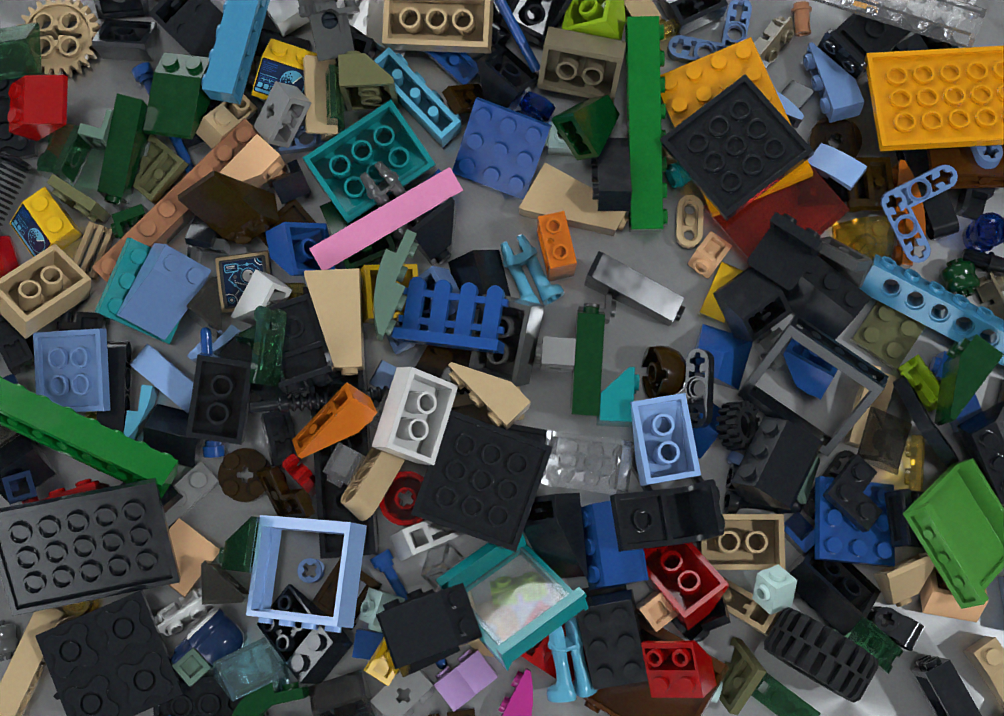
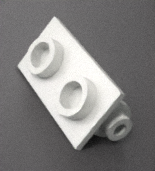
M201 587L198 589L193 588L185 598L183 596L179 598L182 605L180 609L173 602L157 612V616L154 619L159 631L169 637L181 632L184 626L193 620L205 616L207 611L214 607L205 598V591Z

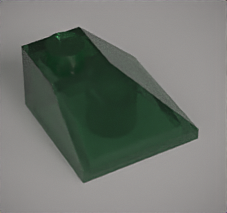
M251 516L225 541V546L221 547L219 551V563H222L221 569L252 573L260 517Z

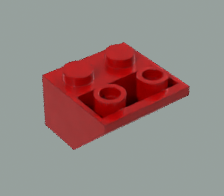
M643 641L641 643L651 698H704L717 685L712 658L696 641Z

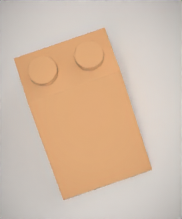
M256 134L219 173L267 190L273 186L272 180L287 174L288 168L281 155Z

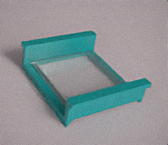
M523 533L516 552L488 542L435 580L441 590L461 583L464 584L482 634L479 640L507 671L514 660L580 611L589 609L585 599L587 597L586 593L580 587L572 590L527 545Z

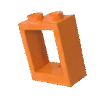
M565 211L538 216L536 232L549 282L574 276L577 261Z

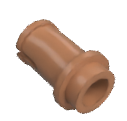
M807 1L796 2L791 9V13L794 14V35L798 37L811 34L810 12L812 7L809 6Z

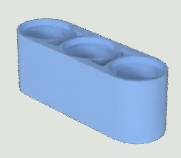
M146 344L131 361L130 365L176 405L189 413L193 381L152 346Z

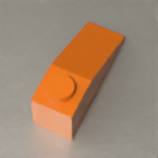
M346 382L292 439L297 456L302 459L359 433L377 414L371 397Z

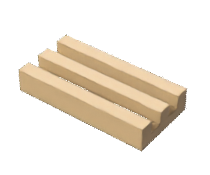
M89 221L73 261L80 267L93 233L96 230L81 269L90 278L97 280L99 274L93 268L89 272L88 268L95 255L102 234L105 233L106 236L94 264L108 252L114 234L111 228H106L103 225Z

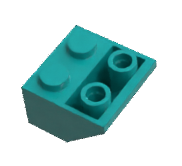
M635 367L626 369L601 392L599 416H597L596 426L629 427L632 424L630 402L634 401V394L639 391L640 382L639 374H635Z

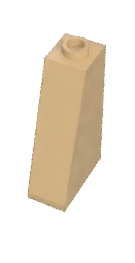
M547 163L543 164L519 206L520 215L538 219V216L565 211L568 226L614 236L617 230L623 231L629 220V217L626 216L627 211H598L597 200H592V187Z
M360 269L304 271V277L334 368L337 371H341V375H357L358 370H365L362 273Z

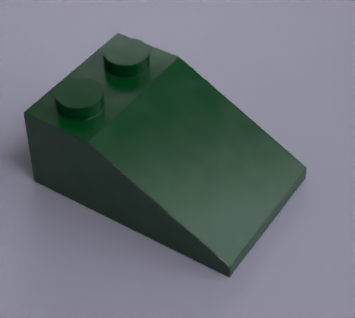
M163 53L153 75L143 128L145 133L193 139L211 101L202 90V77L207 73L209 66L208 57Z
M977 334L968 339L964 337L959 343L956 341L946 353L949 357L943 365L934 423L938 426L956 420L1004 355Z

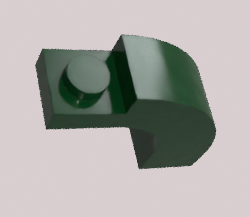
M278 679L268 682L248 693L237 705L232 716H264L273 705L308 697V685L299 686L298 681L283 684L282 690H280Z

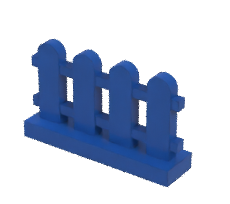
M413 277L410 280L409 287H405L403 295H407L404 315H399L398 322H402V328L394 327L392 332L393 339L406 343L504 355L505 344L498 340L499 334L504 335L505 328L500 327L503 307H508L509 300L504 299L505 292L501 287L497 285L491 286L487 290L486 297L478 296L477 286L470 282L463 284L460 294L452 293L453 287L451 283L444 279L439 280L435 284L434 291L426 290L427 283L421 277ZM425 298H433L430 318L422 317ZM451 301H459L456 321L448 320ZM477 304H485L482 324H474ZM420 326H428V331L420 330ZM446 328L454 329V334L446 333ZM472 331L481 332L480 337H472Z

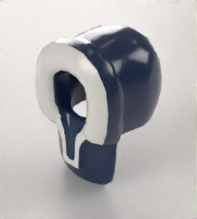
M213 608L194 624L187 637L175 647L174 654L171 656V662L175 664L194 647L213 667L220 670L232 663L242 652L245 641L244 633L221 608Z

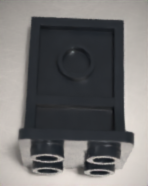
M885 0L866 1L877 9L878 14L858 9L837 29H829L817 46L854 77L856 81L867 73V64L864 60L866 53L889 52L913 30Z
M310 293L258 310L280 380L277 384L281 391L296 396L307 392L306 387L312 385L323 387L333 383V378L338 377V373L334 368Z
M709 479L678 488L614 494L610 496L619 552L700 543L722 536L724 534L725 519L721 514L719 504L720 491L716 486L715 480Z

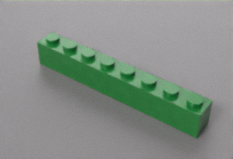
M659 16L627 17L625 22L627 138L632 185L629 232L663 230V225L668 223V211L663 209V198H667V182H662V172L667 170V158L662 156L663 145L660 142V139L666 135V130H661V119L666 117L665 103H661V93H665V77H660V67H664L665 53L660 51V40H664V24H659Z
M0 376V425L126 484L156 478L162 499L177 475L178 460L172 455L150 448L143 441H135L125 436L119 430L105 427L93 418H86L76 413L70 407L60 406L52 402L48 397L30 392L21 384H13Z

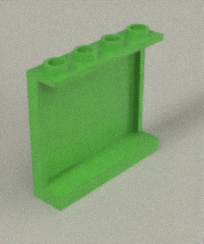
M970 458L951 464L903 513L961 609L984 605L989 599L984 590L1004 568V508L975 460Z

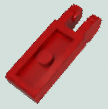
M291 454L282 462L283 468L313 497L316 494L315 476L302 462L297 466L300 459L295 454Z

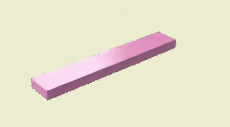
M449 167L309 249L321 270H328L445 202L450 197L457 195L463 189Z

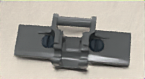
M298 0L300 17H309L318 62L336 59L339 54L354 51L348 15L360 12L355 0H344L345 7L337 8L336 1Z

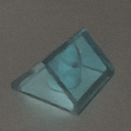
M265 637L213 662V676L232 702L284 676Z

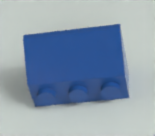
M611 501L592 503L581 507L588 571L586 579L589 590L616 588L649 580L644 549L619 552Z

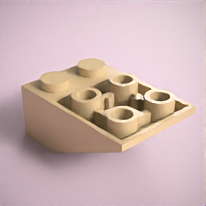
M453 362L448 364L450 370L448 375L451 381L458 385L460 390L465 387L470 392L468 398L478 409L484 407L489 412L487 418L495 426H503L507 430L530 408L531 402L512 382Z

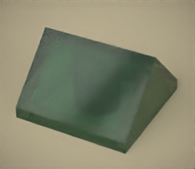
M36 22L0 28V80L42 74L39 24Z

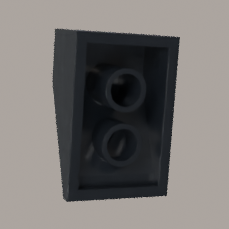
M509 0L507 4L525 38L543 48L548 27H557L572 0ZM502 17L499 25L509 30Z
M463 583L376 614L395 669L482 637Z

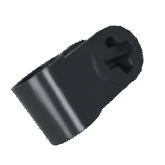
M873 607L866 618L871 629L908 651L913 650L924 629V626L919 622L902 615L890 607ZM880 614H883V618L886 620L885 624H882V620L879 618Z

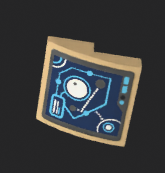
M268 250L215 258L222 313L234 311L255 269L272 275Z

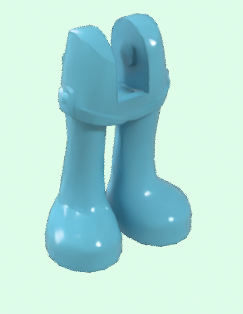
M523 234L516 237L519 247L523 252L515 256L507 241L500 244L504 258L503 265L511 273L518 288L520 299L540 304L522 269L524 265H527L544 305L556 301L565 294L559 284H551L536 256L538 253L536 248L530 244Z
M572 617L565 623L566 636H564L562 626L549 634L548 649L552 652L557 679L556 684L551 685L547 689V700L550 702H571L577 699L576 695L585 698L592 696L598 690L593 689L592 680L585 661L580 627L575 617ZM569 651L571 652L575 680L573 683L567 658V652Z

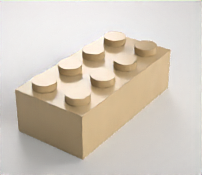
M384 0L382 44L386 49L390 47L392 50L491 54L494 0Z

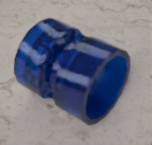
M528 91L519 104L521 110L516 112L542 122H549L556 107L545 97Z
M993 212L985 213L976 218L963 231L962 238L965 247L987 253L1004 242V218Z

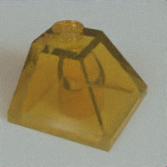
M886 216L861 217L832 224V238L871 259H873L875 254L892 259L894 234Z

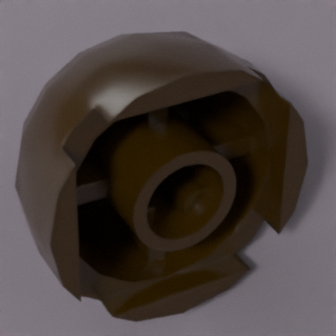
M669 346L648 347L642 360V367H647V376H642L647 396L651 399L679 394L685 386L686 361L679 351Z

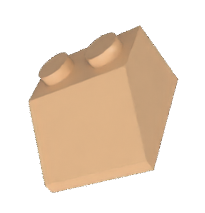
M935 566L920 591L922 613L977 622L988 603L987 600L984 605L961 609Z

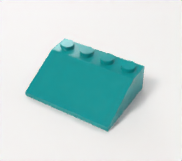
M392 100L387 101L303 157L305 165L347 224L377 205L374 199H370L367 196V190L360 179L361 174L366 172L375 181L376 185L380 184L384 178L379 175L374 166L377 162L381 161L391 171L396 172L399 176L398 180L403 187L436 166ZM391 191L387 193L388 197L392 195Z

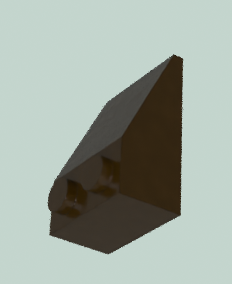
M214 170L178 195V200L220 236L237 244L244 245L249 243L253 238L279 222L274 193Z

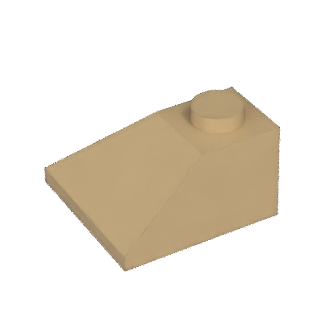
M921 552L896 563L894 567H887L873 573V576L886 604H896L897 607H901L911 603V597L919 594L935 565L927 552Z

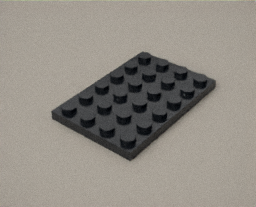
M156 478L0 508V576L12 616L179 583L180 573Z

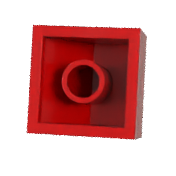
M25 75L11 84L8 92L10 110L7 116L9 133L39 141L67 125L68 76Z

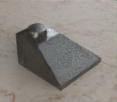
M870 407L857 454L868 464L898 475L912 423L876 407Z

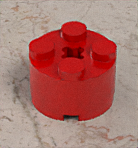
M413 471L397 473L379 504L385 518L403 527H410L425 521V519L411 515L424 479L423 476ZM411 492L412 504L406 503L405 506H402L403 500L400 496Z

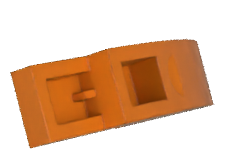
M899 160L891 168L894 188L915 178L905 160ZM916 182L911 187V193L914 197L919 198L921 194ZM900 197L896 198L897 204L901 201ZM923 202L911 207L926 237L925 211ZM897 204V206L895 207V211L897 214L891 215V217L896 218L899 215L907 214L908 212L906 208L903 211H900ZM905 218L898 223V230L902 234H908L913 229V222L910 219ZM917 233L912 238L903 239L905 244L910 241L913 248L914 246L918 247L919 245H917L914 238H919L920 236ZM897 240V246L893 248L892 259L900 267L909 269L913 266V261L906 257Z

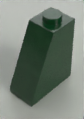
M609 95L586 99L554 116L551 121L576 160H583L600 155L620 113Z

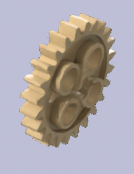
M46 0L44 5L36 1L38 8L34 10L28 7L31 15L29 17L21 16L25 21V25H17V28L22 32L15 35L16 39L21 42L16 45L19 51L22 52L21 58L27 61L26 64L31 69L35 68L39 75L45 73V75H53L54 73L55 75H63V73H66L69 78H72L73 70L82 74L80 66L85 65L90 68V63L87 60L89 58L97 59L93 53L95 48L92 46V40L101 27L96 23L97 17L94 13L91 14L92 11L87 5L83 7L80 0L75 2L73 0H55V2ZM77 21L74 27L68 28L71 22ZM46 22H51L49 27L42 29ZM51 46L47 53L41 54L45 47ZM71 46H76L75 51L67 53Z

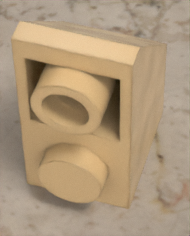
M244 94L241 104L222 102L203 117L196 134L213 149L244 118L248 121L258 108Z

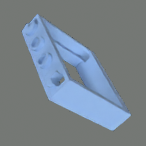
M260 515L246 615L259 617L258 622L273 624L274 619H279L278 625L295 627L296 622H302L301 628L318 630L319 625H325L324 631L341 633L342 627L353 628L367 526L352 522ZM282 530L344 535L333 617L271 610Z

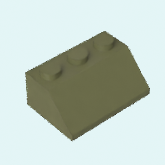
M347 51L345 54L338 55L339 87L348 112L375 110L389 100H392L397 109H400L394 78L367 54L359 51Z

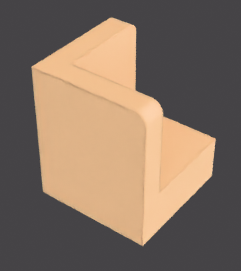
M653 591L636 605L637 612L643 616L654 632L659 631L677 616V613L661 592Z

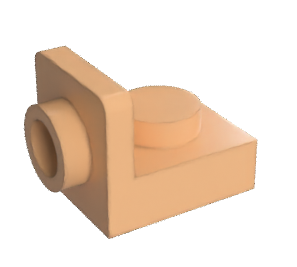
M710 231L687 264L697 273L709 279L732 245Z

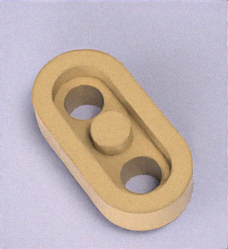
M694 195L682 197L676 207L675 238L677 243L686 249L696 247L703 237L704 206L700 198ZM685 207H692L694 213L687 214ZM690 232L693 235V239L687 240L684 237V233Z

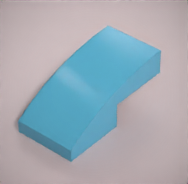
M150 385L141 386L138 411L127 410L125 436L136 440L141 434L145 423L154 410L159 391L158 388Z

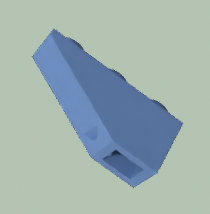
M813 42L808 43L806 54L803 55V63L805 69L810 70L812 75L811 83L815 92L818 91L820 96L822 113L827 115L829 123L859 116L864 105V99L856 79Z

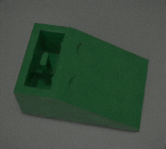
M331 201L321 205L320 209L333 235L378 209V206H374L349 224H347ZM388 234L343 260L346 269H360L364 265H380L386 249L394 253L397 252L391 235Z

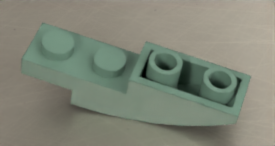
M408 229L396 253L388 249L385 250L376 278L373 297V319L377 340L381 342L385 334L391 335L397 322L392 319L395 311L401 312L407 296L403 295L405 286L397 283V281L403 282L408 270L404 266L408 257L413 259L419 245L415 243L417 233Z

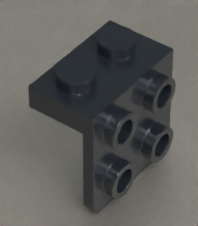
M775 212L769 220V230L749 256L747 262L750 267L787 291H791L821 251L822 240H820L821 236L810 228L804 230L796 225L797 220L786 213L781 215Z

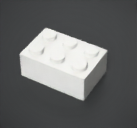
M414 367L396 368L371 447L417 464L434 465L458 385Z

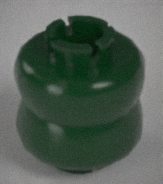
M958 258L957 262L956 259L947 262L946 266L948 267L941 272L942 279L946 283V290L953 294L965 295L966 298L974 295V290L980 285V280L975 274L974 264L971 261H963V258Z

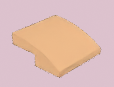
M178 518L170 527L169 533L180 573V582L169 584V586L185 598L203 578V574L220 556L221 550Z

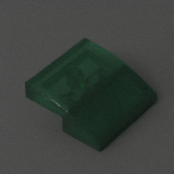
M329 64L325 73L327 125H337L339 134L345 130L344 99L339 87V69L336 65Z

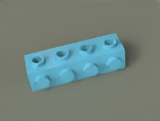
M388 47L374 60L394 78L399 103L442 148L462 131V119L459 114H454L443 103L444 100L435 90L431 91L425 85L426 81L417 71L413 72L408 67V62L400 53L396 54Z

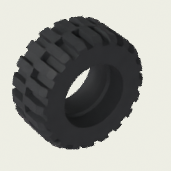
M790 607L782 610L764 641V649L775 658L853 703L861 700L879 668L878 659L870 652L825 624Z

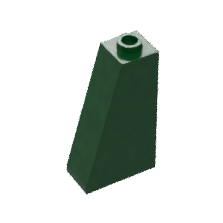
M118 93L115 99L97 192L105 198L104 201L113 205H120V202L130 204L134 190L133 185L136 175L139 173L140 163L145 154L150 134L143 131L147 104L142 99Z
M583 306V310H577L575 363L572 371L570 398L571 414L599 416L605 313L599 312V307Z

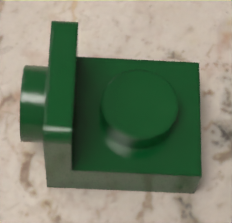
M139 204L111 214L114 221L111 224V229L115 238L121 239L128 232L126 228L129 227L131 229L148 213V209L144 205Z

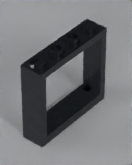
M795 314L746 379L737 395L743 401L752 403L766 417L789 420L821 439L823 444L819 452L828 457L885 389L889 376ZM790 338H793L869 390L831 437L755 386Z

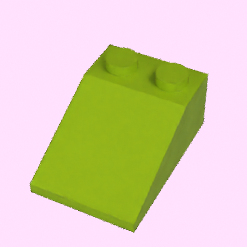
M572 0L565 12L562 29L622 40L626 20L624 0Z

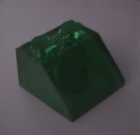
M67 124L49 135V144L37 161L36 170L42 176L49 179L54 174L74 187L92 149L77 133L79 126Z

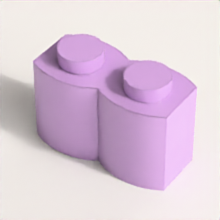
M469 649L457 659L460 664L451 670L447 666L435 676L438 681L434 683V686L453 712L498 678L496 672L479 650L473 653Z

